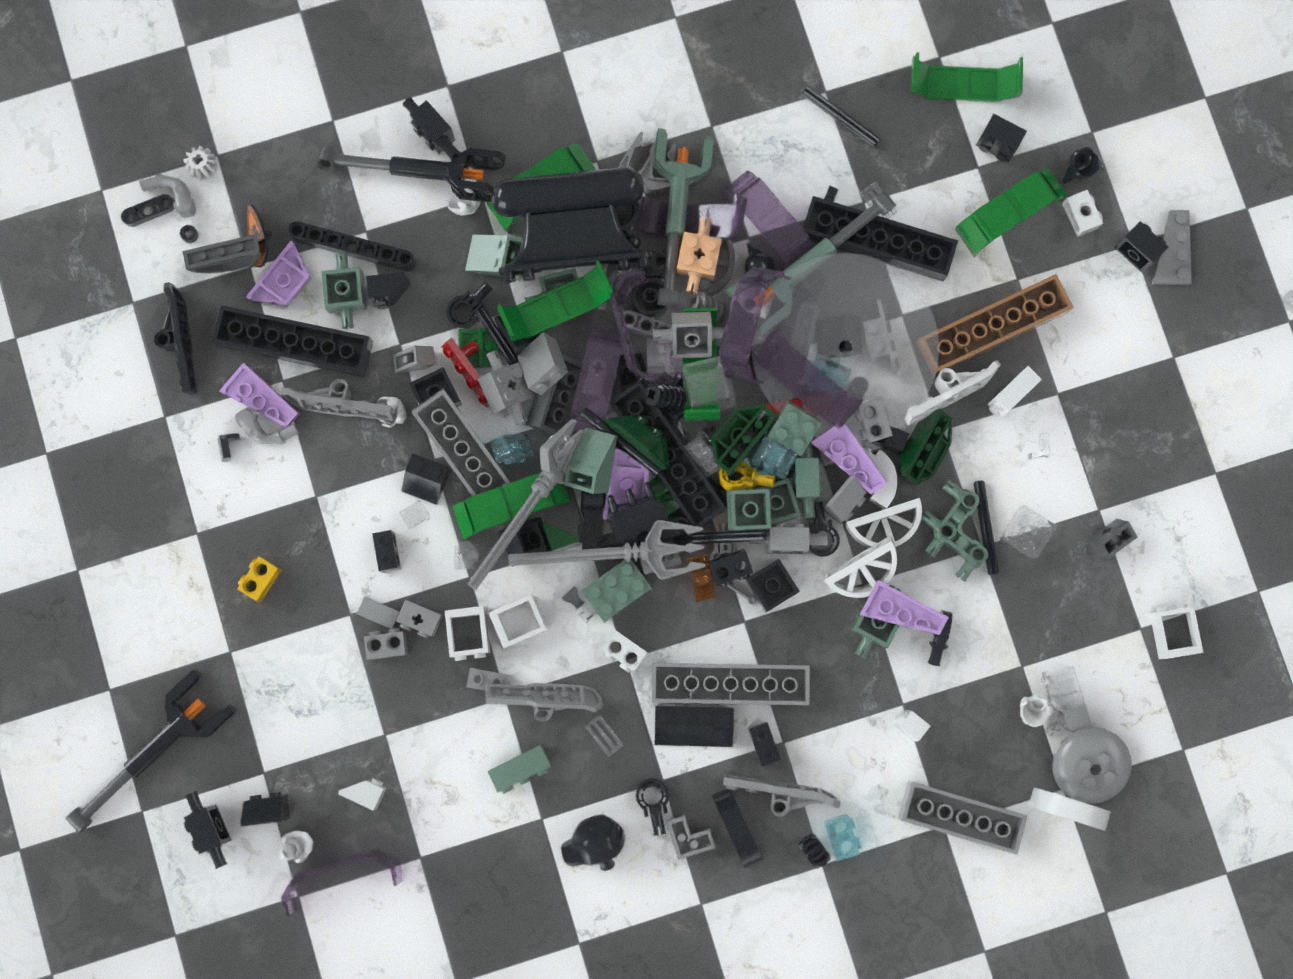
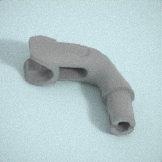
M156 174L155 177L139 181L143 192L156 188H172L175 202H173L175 210L183 218L195 215L196 206L194 200L191 198L186 184L180 179Z
M247 407L235 415L237 424L244 429L245 433L254 442L259 444H285L286 440L300 433L295 423L271 434L265 433L257 420L258 415L256 411L251 407Z

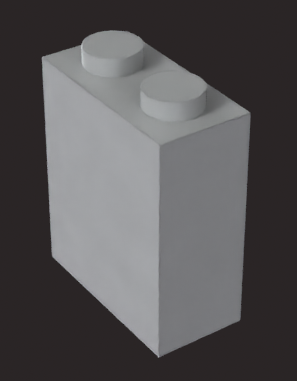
M544 332L517 355L528 389L540 395L545 393L568 373L557 340Z

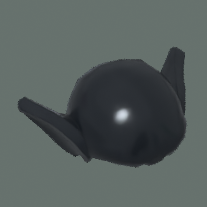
M1090 147L1078 148L1070 156L1069 167L1062 182L1066 184L1075 178H1089L1096 174L1099 168L1104 169L1105 165Z
M750 242L747 243L749 256L745 260V275L754 268L775 272L774 260L768 255L763 254ZM759 278L756 282L749 286L748 289H751L756 285L763 283V279Z

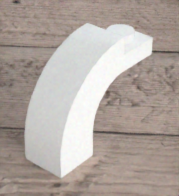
M863 445V449L887 482L886 485L871 495L869 501L883 510L887 509L897 490L895 467L882 450L879 449L874 455L872 449Z

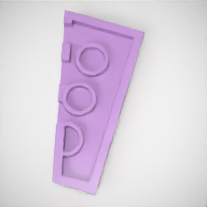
M243 363L219 390V392L251 407L284 427L290 426L300 415L291 404L246 363Z
M843 419L811 441L815 447L820 449L850 476L852 475L870 494L887 484Z
M877 580L860 613L861 616L940 635L949 618Z

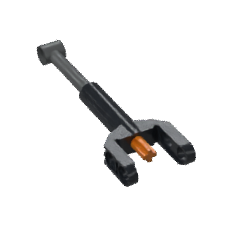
M325 146L321 150L317 166L323 171H331L334 165L390 171V174L395 176L447 181L451 186L452 192L459 199L491 202V195H487L483 191L486 190L492 193L493 186L488 183L465 181L466 179L483 181L484 170L468 169V167L498 170L504 167L506 156L500 151L469 148L458 153L450 162L392 156L389 160L338 154L335 148ZM475 156H479V157H481L483 160H482V161H479V160H476L474 157H475ZM493 158H498L501 160V162L497 163L493 160ZM464 189H471L473 193H468Z
M196 668L190 671L165 695L166 724L124 763V769L83 809L77 807L65 818L78 833L84 831L93 822L90 817L133 776L139 777L179 737H210L236 712L229 705L217 712L200 729L201 726L194 718L206 707L205 703L198 698L186 710L180 704H176L199 681L201 673Z

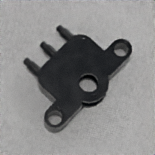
M646 482L644 483L645 497L635 500L634 494L629 488L625 491L628 503L617 506L613 495L607 496L610 508L608 523L612 536L600 540L597 548H604L605 546H611V548L623 547L626 543L634 546V542H636L637 546H640L641 542L644 541H638V535L644 531L650 532L652 526L658 520L674 523L678 520H683V524H690L681 513L667 516L663 504L654 496L650 483ZM663 530L660 540L665 541L686 532L684 530Z

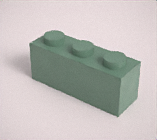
M541 744L487 772L497 793L502 791L505 794L514 789V784L520 782L523 785L532 780L530 776L538 773V776L549 772L548 768L552 764Z

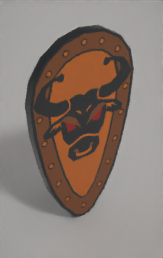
M249 204L246 215L247 236L253 234L258 236L261 258L254 263V266L262 268L267 262L269 253L268 240L272 233L269 230H265L257 209L252 204Z

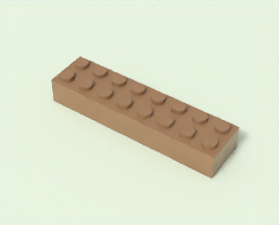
M1057 274L919 338L916 344L932 376H935L944 368H952L1063 316L1074 307Z

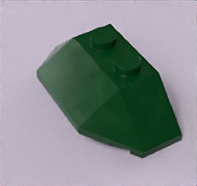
M764 404L735 408L711 437L714 464L728 475H731L765 436L778 415Z
M937 409L916 424L899 456L902 476L915 485L934 477L952 443L953 418L942 409Z
M640 414L639 416L606 418L603 421L661 470L669 468L667 440L662 436L664 433L657 427L652 428L644 416Z

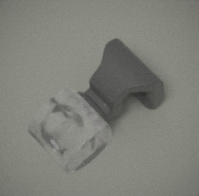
M575 586L562 597L565 602L574 605L576 608L575 612L585 623L597 614L587 600L583 602L579 598L578 590Z

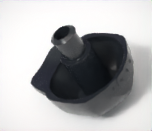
M604 814L583 819L575 828L572 838L561 845L564 862L568 866L573 867L600 864L602 871L611 870L615 866L613 858L621 852L625 844L624 830L615 820Z

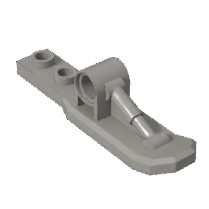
M343 379L333 381L327 388L308 393L298 392L290 387L282 388L281 391L285 400L304 411L346 417L358 416L392 422L395 417L392 406H388L386 403L374 404L366 400L361 402L350 400L351 391L347 382Z
M533 683L529 685L486 684L485 687L486 704L531 705L534 710V718L541 722L549 720L554 711L569 708L597 712L603 706L601 695L594 688L584 685Z
M724 774L723 785H726V788L731 790H738L739 787L745 788L750 793H757L758 791L772 793L770 807L772 813L778 817L786 815L791 810L806 807L810 804L826 803L832 807L839 808L841 803L840 799L817 787ZM783 802L785 806L782 810H776L774 808L775 803Z

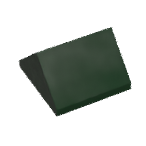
M546 522L543 524L552 551H566L579 546L582 542L580 538Z

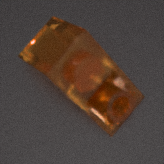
M706 554L687 558L688 564L690 562L706 564L704 568L689 572L696 602L715 598Z

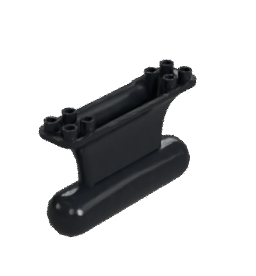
M619 167L499 181L491 193V202L494 210L502 217L514 218L524 216V236L520 251L511 263L498 268L499 275L503 276L504 283L516 282L515 275L522 274L524 281L535 280L534 273L594 266L596 261H599L602 265L618 264L619 271L630 270V263L637 262L638 269L649 268V260L653 258L652 252L640 250L629 242L622 231L616 210L618 206L632 205L641 199L644 193V182L640 173L631 167Z

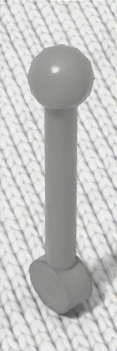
M732 584L727 585L729 588H731L732 590L746 598L749 604H754L756 602L755 597L748 596Z

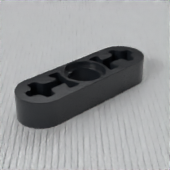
M162 194L123 210L121 219L127 226L135 227L172 212L175 209L173 206L175 201L168 194ZM164 200L168 201L167 207L163 206ZM147 206L153 207V212L150 215L144 214V209ZM129 214L133 215L132 221L128 220Z

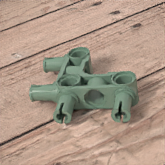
M949 479L942 487V490L953 496L956 502L945 517L939 520L928 512L927 509L921 516V520L930 526L934 533V539L924 552L927 555L931 552L929 556L935 558L943 545L949 547L965 561L955 575L958 578L961 577V580L966 582L973 570L979 568L988 557L986 548L977 540L973 541L965 535L961 526L967 517L971 516L979 504V497L976 493L970 492L967 489L962 490ZM965 497H970L973 500L972 506L965 504ZM943 527L950 529L949 537L942 534ZM975 550L980 551L982 555L980 560L974 558L973 552Z

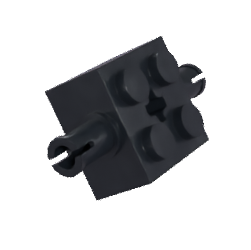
M412 97L407 98L403 102V106L410 112L409 115L412 120L410 123L414 127V132L420 138H424L425 144L431 151L435 150L438 154L444 151L451 160L460 153L452 144L455 141V137L451 127L427 100L420 106L415 103Z
M197 791L186 795L185 798L192 812L184 817V827L192 836L194 850L198 851L199 854L209 853L215 869L228 864L221 847L223 844L232 841L217 804L203 807Z

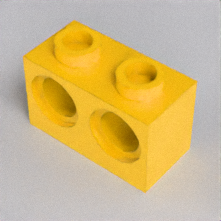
M258 556L257 559H253L250 563V570L247 575H243L239 580V587L237 589L253 600L262 602L282 569ZM263 565L267 566V573L265 575L260 574V568ZM255 581L257 588L251 592L249 585Z

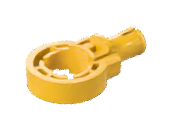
M744 462L734 471L744 475L740 480L729 481L728 474L722 469L719 471L720 484L727 491L753 490L756 486L774 488V475L758 474L756 468H750Z

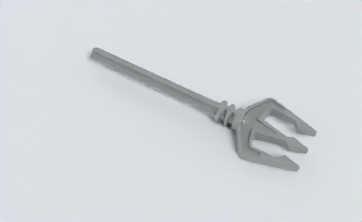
M643 132L639 133L621 160L619 167H630L629 162L634 150L642 146ZM655 142L649 150L650 156L642 169L638 171L644 182V193L638 201L639 210L644 209V202L647 201L646 197L649 194L667 191L671 185L666 178H656L652 175ZM676 144L672 145L666 155L668 161H675ZM628 205L623 224L628 222L632 216L633 209L631 205ZM609 264L606 270V275L612 288L619 270L618 264ZM607 302L603 303L597 309L605 310Z
M571 419L542 445L540 449L542 471L539 478L536 479V483H533L531 486L533 491L467 585L474 590L478 589L542 497L547 498L550 494L549 491H552L553 486H556L557 483L564 484L566 467L584 431L579 430L574 434L568 444L557 455H555V451L565 436L571 435L576 425V420Z
M658 520L654 523L645 541L641 542L640 546H637L636 542H634V546L626 543L623 547L508 554L509 566L625 559L627 562H630L631 558H634L637 562V558L641 557L642 561L647 562L660 580H666L704 568L706 564L690 562L686 568L665 569L662 562L663 557L684 551L692 553L704 549V546L691 543L685 546L662 543L660 541L661 532L663 530H684L690 535L703 531V528Z

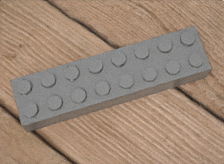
M652 663V702L810 705V666Z

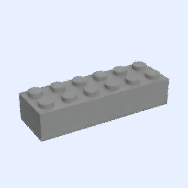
M444 388L411 411L472 496L511 483Z
M908 780L898 819L1018 855L1027 815Z

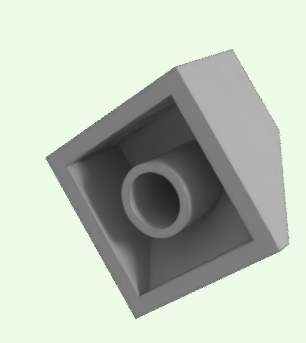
M851 475L823 509L838 523L848 522L854 514L852 512L855 506L859 508L866 500L863 496L867 492Z

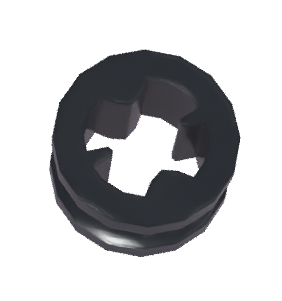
M185 225L180 230V237L186 243H194L198 238V231L192 225ZM188 230H191L193 236H190V238H187L185 235L186 231L189 233Z

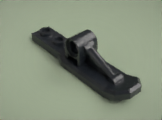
M167 282L164 283L163 290L168 298L169 307L162 329L154 336V343L156 346L167 351L176 350L178 359L176 367L180 373V389L189 395L197 394L186 302L175 285ZM168 337V341L164 345V340Z
M581 490L580 510L584 519L582 549H597L598 542L602 540L604 520L602 512L606 493L592 494Z

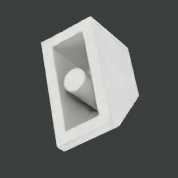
M373 778L372 780L369 779L339 790L338 794L374 811L378 808L387 787L382 786V781Z

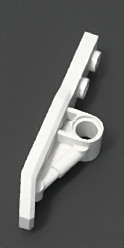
M994 361L987 369H982L980 372L955 373L950 368L942 369L935 380V387L940 395L934 398L931 396L924 400L923 404L910 407L904 418L905 422L909 426L937 409L947 407L984 387L1001 364L999 361Z

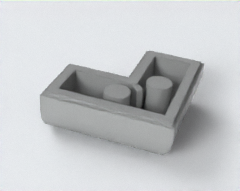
M685 815L666 821L678 860L716 848L710 828L691 834Z

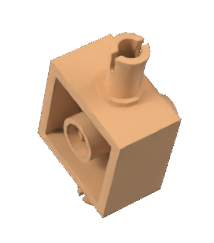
M700 218L698 234L684 232L676 274L689 277L686 293L691 294L693 286V295L698 294L700 279L714 281L722 239L709 236L712 220L707 218L706 226H704L706 218Z

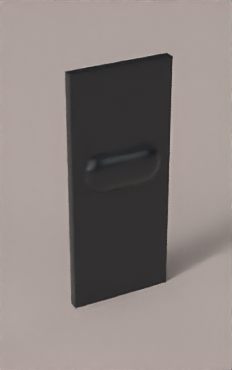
M829 186L824 199L833 202L838 189Z

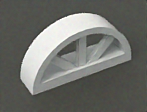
M920 498L845 523V527L858 543L870 548L877 544L870 540L881 520L886 536L889 537L891 535L895 547L910 539L920 524L922 516ZM914 509L912 523L897 516V514ZM887 518L909 528V531L900 540L895 541ZM872 523L865 538L855 529Z
M891 535L825 573L824 581L830 588L844 596L853 598L868 597L877 582L865 566L870 565L888 569L883 577L879 579V581L888 585L895 574L897 566L896 547ZM891 551L890 563L874 560ZM859 568L870 585L854 587ZM850 574L848 586L838 582V580Z
M1035 787L1029 802V807L1106 831L1111 813L1105 809Z

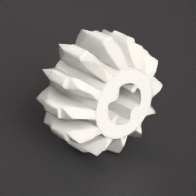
M199 146L198 150L192 147V153L186 152L189 158L183 159L184 163L187 164L185 169L190 171L189 174L192 177L197 175L201 179L204 174L209 178L208 172L215 173L212 167L217 166L216 161H214L216 157L211 153L210 149H204L202 146Z

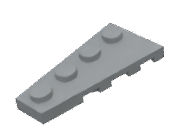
M1170 210L1163 233V239L1168 248L1158 258L1152 285H1190L1192 283L1189 210Z

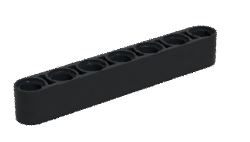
M299 221L292 222L288 227L290 236L301 244L340 254L345 252L350 257L402 271H412L416 266V260L412 253L404 249ZM302 229L300 235H295L296 230ZM315 234H320L318 240H312ZM333 239H338L337 244L330 245ZM356 243V247L353 250L348 249L350 244ZM369 248H374V252L372 254H366V251ZM387 253H392L393 255L390 259H384ZM404 258H411L408 264H402Z

